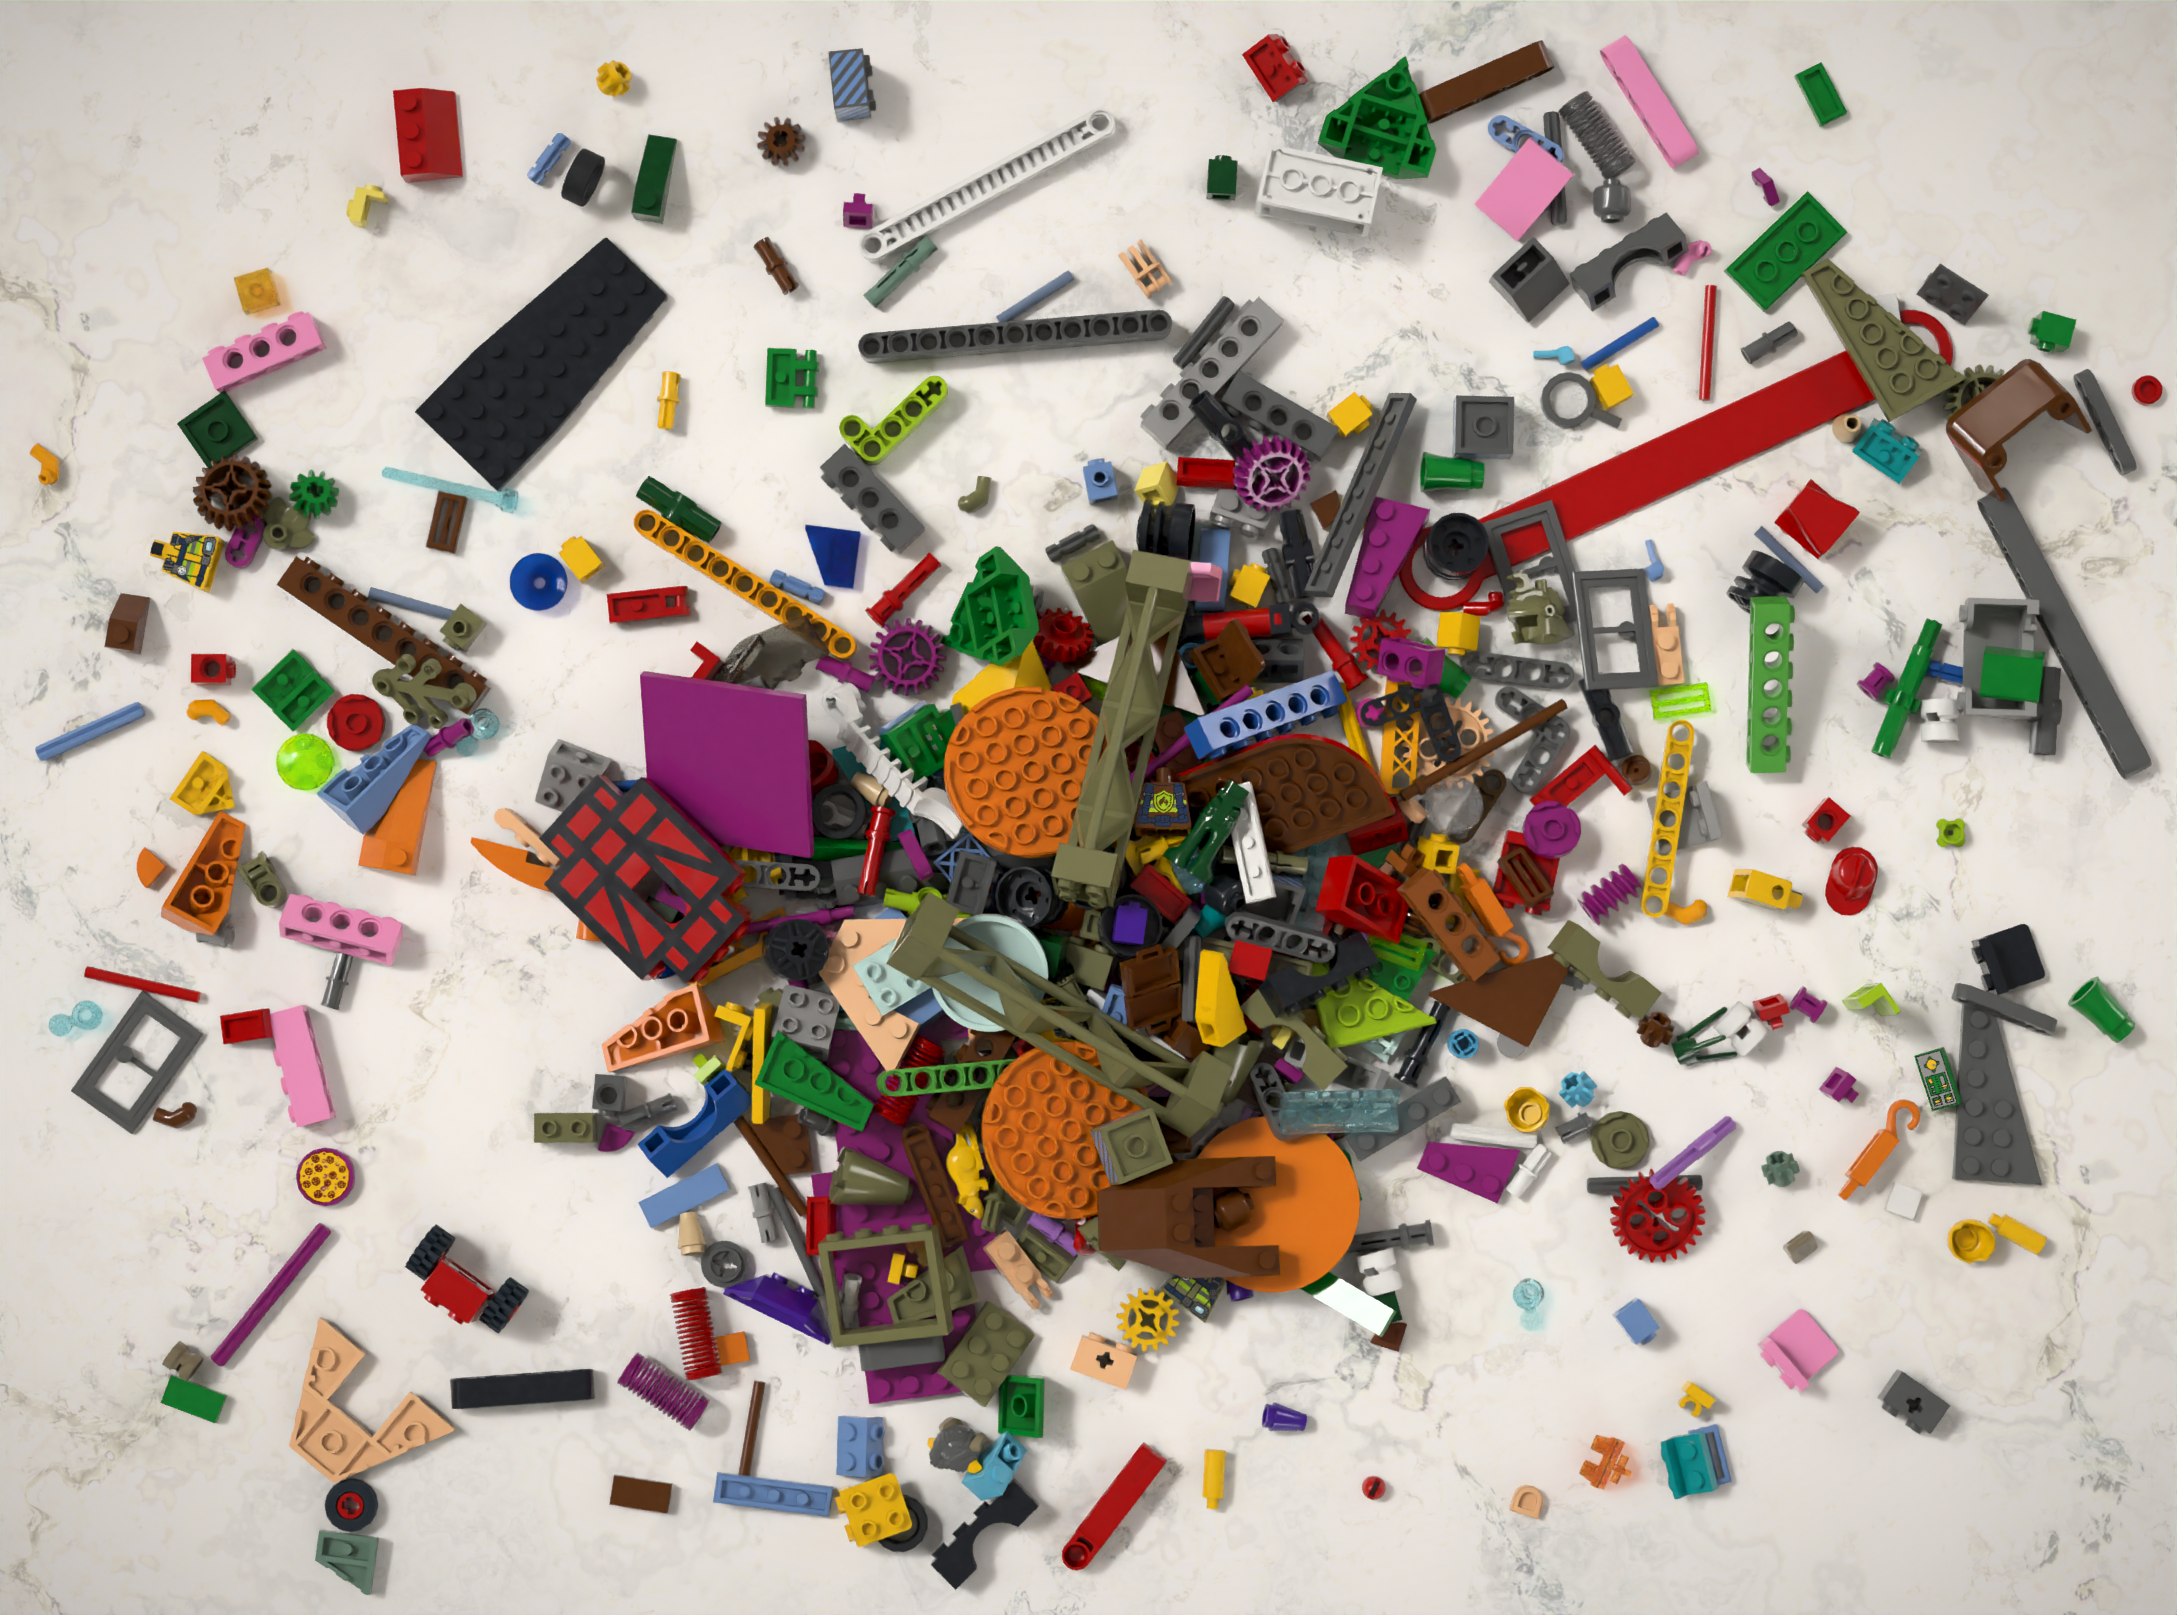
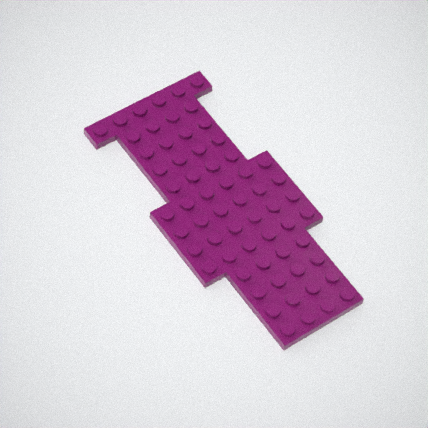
M947 1014L918 1034L941 1048V1040L969 1037L968 1028L957 1023ZM834 1029L831 1039L830 1056L828 1063H826L827 1067L873 1103L878 1102L888 1107L878 1100L880 1097L893 1104L882 1097L877 1089V1078L879 1074L886 1070L860 1032ZM944 1058L941 1061L938 1060L940 1065H944ZM891 1075L888 1076L887 1079H886L885 1085H886V1084H889V1085H891V1086L897 1088L896 1086H894L893 1084H891L888 1080L891 1079V1080H893V1081H895V1082H897V1083H899V1082L896 1081V1080H894L893 1078H891ZM934 1093L922 1094L921 1097H918L919 1101H914L917 1105H911L914 1110H909L911 1115H907L909 1119H907L904 1126L906 1127V1125L912 1122L923 1123L927 1126L956 1198L959 1195L957 1186L946 1168L947 1155L955 1146L953 1133L926 1117L929 1111L925 1107ZM873 1110L862 1132L836 1121L835 1136L838 1155L843 1147L852 1148L908 1176L909 1183L913 1184L911 1198L909 1201L905 1200L903 1205H836V1232L842 1231L843 1235H852L855 1230L871 1228L872 1232L883 1231V1227L890 1225H900V1229L911 1228V1224L917 1222L928 1223L929 1226L933 1225L901 1143V1135L905 1127L895 1124ZM985 1152L980 1155L984 1169L979 1170V1176L986 1178L989 1187ZM833 1172L811 1175L814 1197H829ZM979 1190V1198L982 1204L988 1190ZM957 1203L970 1239L945 1249L942 1248L943 1258L963 1245L971 1272L998 1269L983 1250V1247L995 1238V1232L984 1231L981 1228L982 1219H978L968 1213L961 1204ZM925 1240L835 1251L833 1258L838 1289H842L844 1274L854 1273L862 1277L858 1293L859 1307L857 1312L859 1327L894 1323L887 1298L915 1279L901 1275L899 1284L887 1282L894 1251L905 1252L904 1262L918 1265L917 1278L929 1269ZM975 1303L951 1310L954 1329L948 1335H943L946 1358L976 1317ZM934 1315L921 1320L936 1319L937 1317ZM944 1361L865 1371L869 1404L962 1391L937 1373Z

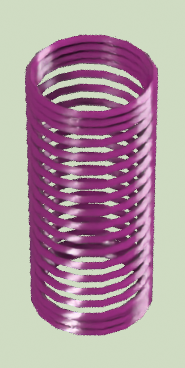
M636 1353L619 1377L617 1384L622 1385L624 1388L628 1387V1391L632 1390V1394L637 1392V1397L641 1396V1400L645 1399V1403L650 1401V1405L654 1404V1408L659 1406L658 1411L663 1410V1414L667 1413V1417L672 1415V1420L676 1418V1423L680 1422V1426L683 1425V1428L691 1431L708 1406L710 1399L705 1398L703 1395L693 1407L700 1395L699 1392L687 1407L696 1392L693 1390L682 1405L691 1390V1387H689L677 1403L687 1384H684L674 1398L683 1383L680 1381L669 1396L678 1381V1378H676L664 1394L674 1375L669 1378L659 1392L669 1376L668 1372L655 1389L665 1369L662 1370L650 1387L661 1367L657 1368L647 1382L657 1366L654 1364L642 1380L652 1364V1361H649L637 1378L648 1358L644 1359L642 1354Z

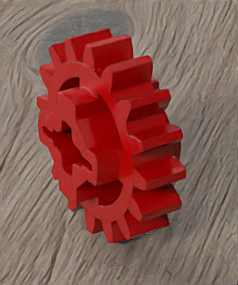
M1382 609L1379 616H1375L1373 620L1360 617L1359 621L1362 626H1353L1352 628L1357 633V636L1350 637L1349 642L1356 643V647L1351 650V653L1360 654L1357 660L1358 664L1364 660L1368 662L1366 665V670L1368 671L1373 665L1378 667V660L1367 654V652L1372 651L1379 655L1380 644L1375 645L1374 643L1378 638L1377 633L1382 638L1401 637L1406 639V636L1412 632L1411 629H1403L1402 626L1406 622L1405 619L1399 622L1395 620V612L1390 617H1387L1385 609ZM1381 622L1390 624L1396 630L1390 631L1384 628ZM1370 626L1372 634L1369 639L1362 642L1363 633Z

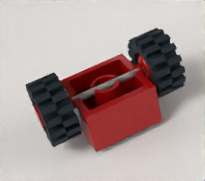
M436 1224L416 1247L405 1268L422 1280H427L420 1289L426 1294L424 1299L437 1308L441 1305L448 1309L450 1312L447 1315L451 1319L462 1325L463 1322L469 1324L477 1321L479 1318L482 1323L496 1333H500L527 1297L529 1290L509 1277L502 1284L498 1292H496L450 1258L446 1259L445 1255L452 1247L455 1237Z

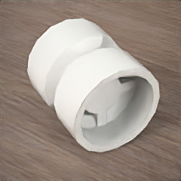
M1921 700V718L1925 719V723L1921 725V742L1943 743L1959 741V724L1955 723V718L1959 716L1957 700Z
M1738 1001L1724 1013L1713 1028L1720 1035L1731 1038V1046L1744 1056L1762 1040L1769 1029L1758 1018L1752 1019L1750 1017L1751 1011L1741 1001ZM1746 1025L1748 1030L1741 1036L1738 1031Z
M1392 1247L1356 1257L1360 1273L1366 1275L1363 1284L1366 1294L1369 1296L1384 1294L1403 1287L1399 1271L1393 1268L1396 1264V1259Z

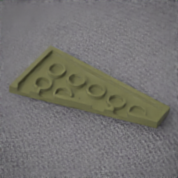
M1829 259L1802 273L1806 284L1888 422L1897 419L1965 381V376L1948 365L1943 357L1926 346L1920 337L1891 312H1887L1881 307L1876 299L1870 294L1867 295L1854 283V280Z

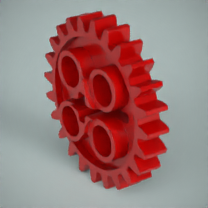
M1650 1169L1649 1177L1645 1178L1641 1172H1638L1639 1181L1635 1182L1629 1177L1630 1187H1619L1623 1196H1613V1200L1618 1206L1610 1207L1611 1214L1615 1215V1217L1610 1219V1223L1612 1226H1617L1613 1229L1615 1237L1621 1236L1618 1240L1620 1246L1628 1244V1254L1631 1255L1638 1250L1637 1256L1639 1260H1642L1648 1254L1651 1263L1654 1262L1656 1256H1660L1662 1262L1665 1263L1667 1254H1671L1676 1260V1251L1680 1249L1683 1253L1687 1254L1685 1245L1687 1243L1696 1245L1693 1235L1702 1236V1231L1697 1225H1704L1706 1223L1705 1219L1698 1215H1702L1706 1211L1704 1206L1699 1205L1703 1201L1701 1195H1694L1697 1192L1695 1185L1687 1187L1689 1182L1686 1177L1678 1182L1677 1176L1661 1190H1656L1649 1180L1655 1174L1653 1169ZM1659 1191L1662 1193L1659 1200L1651 1201L1648 1199L1652 1192ZM1637 1201H1642L1649 1209L1637 1204ZM1675 1209H1685V1213L1681 1217L1674 1218L1671 1216ZM1650 1210H1652V1212H1654L1656 1215H1660L1662 1213L1664 1220L1666 1222H1664L1660 1217L1657 1216L1653 1219ZM1633 1215H1644V1219L1641 1222H1630ZM1667 1223H1670L1671 1225L1678 1227L1679 1229L1677 1231H1674L1668 1226ZM1657 1231L1667 1232L1664 1239L1656 1240L1653 1238Z

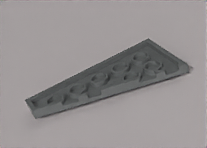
M1962 1004L1957 1082L1962 1103L1956 1105L1952 1179L2042 1185L1997 1018Z

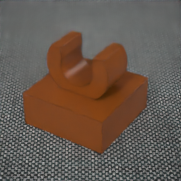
M1407 844L1401 854L1391 850L1385 859L1401 874L1410 878L1420 869L1418 865L1424 861L1426 855L1419 849L1415 850L1411 845Z

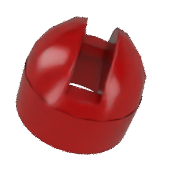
M1369 1476L1362 1483V1492L1368 1499H1380L1385 1493V1483L1378 1476ZM1377 1481L1379 1482V1485L1376 1489L1374 1496H1372L1369 1493L1374 1485V1482Z

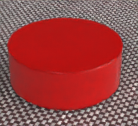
M2146 375L2133 383L2131 393L2133 399L2138 404L2151 405L2160 399L2163 389L2156 377Z

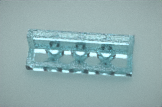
M1341 835L1307 847L1305 857L1308 858V869L1306 874L1301 877L1306 891L1294 922L1295 926L1322 933L1325 916L1316 912L1315 909L1329 858L1337 856Z
M1400 1090L1283 1092L1278 1107L1281 1134L1397 1131L1399 1127L1397 1105L1400 1099Z

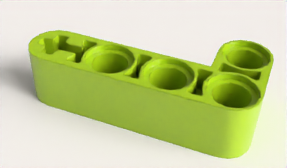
M929 376L873 430L856 415L844 417L839 425L841 437L864 462L869 465L880 464L946 401L948 397L947 383L940 376ZM940 385L941 394L939 396L935 393L928 398L930 406L927 407L924 400L919 396L922 394L923 398L926 399L930 395L929 387L933 386L936 388ZM911 404L920 405L922 407L921 414L917 417H910L906 413L908 406ZM856 423L861 427L859 434L853 437L846 435L845 428L847 425ZM890 424H898L902 429L898 436L889 437L885 433L886 428ZM868 445H879L881 448L880 453L876 457L867 456L865 449Z

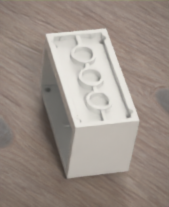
M1269 144L1254 214L1367 238L1383 167ZM1276 152H1281V155H1276ZM1367 171H1372V174H1367Z

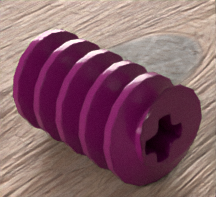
M1624 864L1618 866L1620 874L1613 870L1609 872L1611 881L1604 877L1600 879L1601 888L1595 884L1590 886L1592 895L1586 891L1582 892L1583 902L1577 899L1588 917L1598 926L1601 924L1600 914L1609 919L1608 908L1611 907L1618 912L1620 910L1617 903L1619 900L1628 905L1627 894L1637 898L1636 888L1640 887L1642 889L1637 878Z

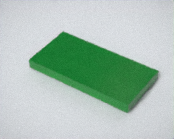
M1807 191L1728 266L1724 272L1765 312L1802 277L1804 271L1810 269L1846 235L1847 231Z

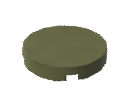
M1623 1111L1607 1113L1601 1117L1592 1129L1590 1138L1592 1151L1597 1159L1607 1167L1616 1169L1631 1168L1639 1163L1645 1156L1650 1141L1648 1130L1642 1120L1631 1113Z

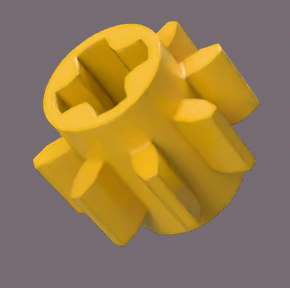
M612 60L609 64L607 62L603 63L597 69L600 74L596 77L597 86L605 95L616 97L620 94L623 96L631 88L628 84L632 80L631 72L622 62Z

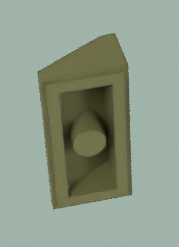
M1029 1224L1016 1242L1038 1270L1055 1283H1058L1078 1257V1254L1073 1257L1061 1246L1054 1242L1050 1243L1047 1240L1048 1237Z

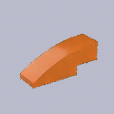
M474 837L471 838L470 843L496 868L529 886L551 892L544 883L556 870L529 863L532 852Z

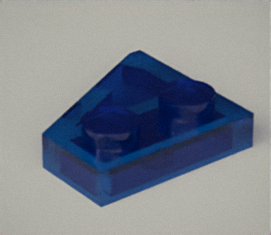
M805 524V530L824 585L854 590L861 532Z

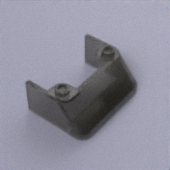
M804 615L743 639L734 647L710 681L774 690L779 682L784 680L791 682L797 679L802 674L801 669L806 663L827 656L830 651L807 616Z

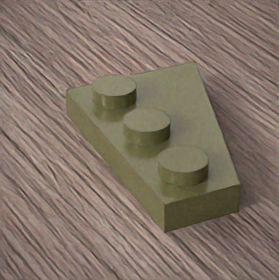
M962 1245L943 1258L951 1310L979 1302ZM929 1269L887 1298L894 1323L918 1321L936 1315Z

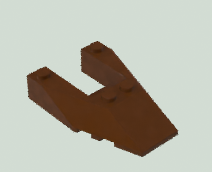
M1275 1156L1182 1159L1123 1184L1112 1185L1097 1191L1099 1251L1131 1262L1150 1266L1156 1270L1175 1274L1181 1278L1280 1275L1279 1245L1215 1247L1213 1189L1276 1186Z

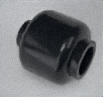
M1227 873L1213 875V881L1210 885L1204 884V902L1208 907L1221 915L1229 916L1235 911H1241L1246 905L1242 882Z

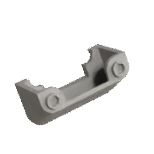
M1967 598L1965 605H1960L1959 622H1964L1962 692L1957 694V709H1962L1963 715L2031 720L2037 716V703L1979 697L1986 646L2034 651L2036 625L2031 623H2035V615H2039V600Z

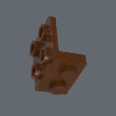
M1237 618L1231 620L1216 639L1192 649L1189 653L1218 702L1232 697L1245 685L1250 686L1266 666L1262 653L1255 647L1249 637L1248 630Z

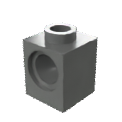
M595 1074L592 1109H599V1115L616 1117L617 1111H624L627 1076ZM607 1087H612L617 1093V1098L612 1104H607L602 1098V1093Z

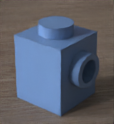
M1104 458L1088 461V466L1083 467V475L1089 504L1118 499L1111 461L1105 462Z
M1636 1297L1612 1314L1631 1342L1636 1345L1640 1342L1642 1345H1645L1657 1336L1655 1331L1660 1327L1640 1299Z

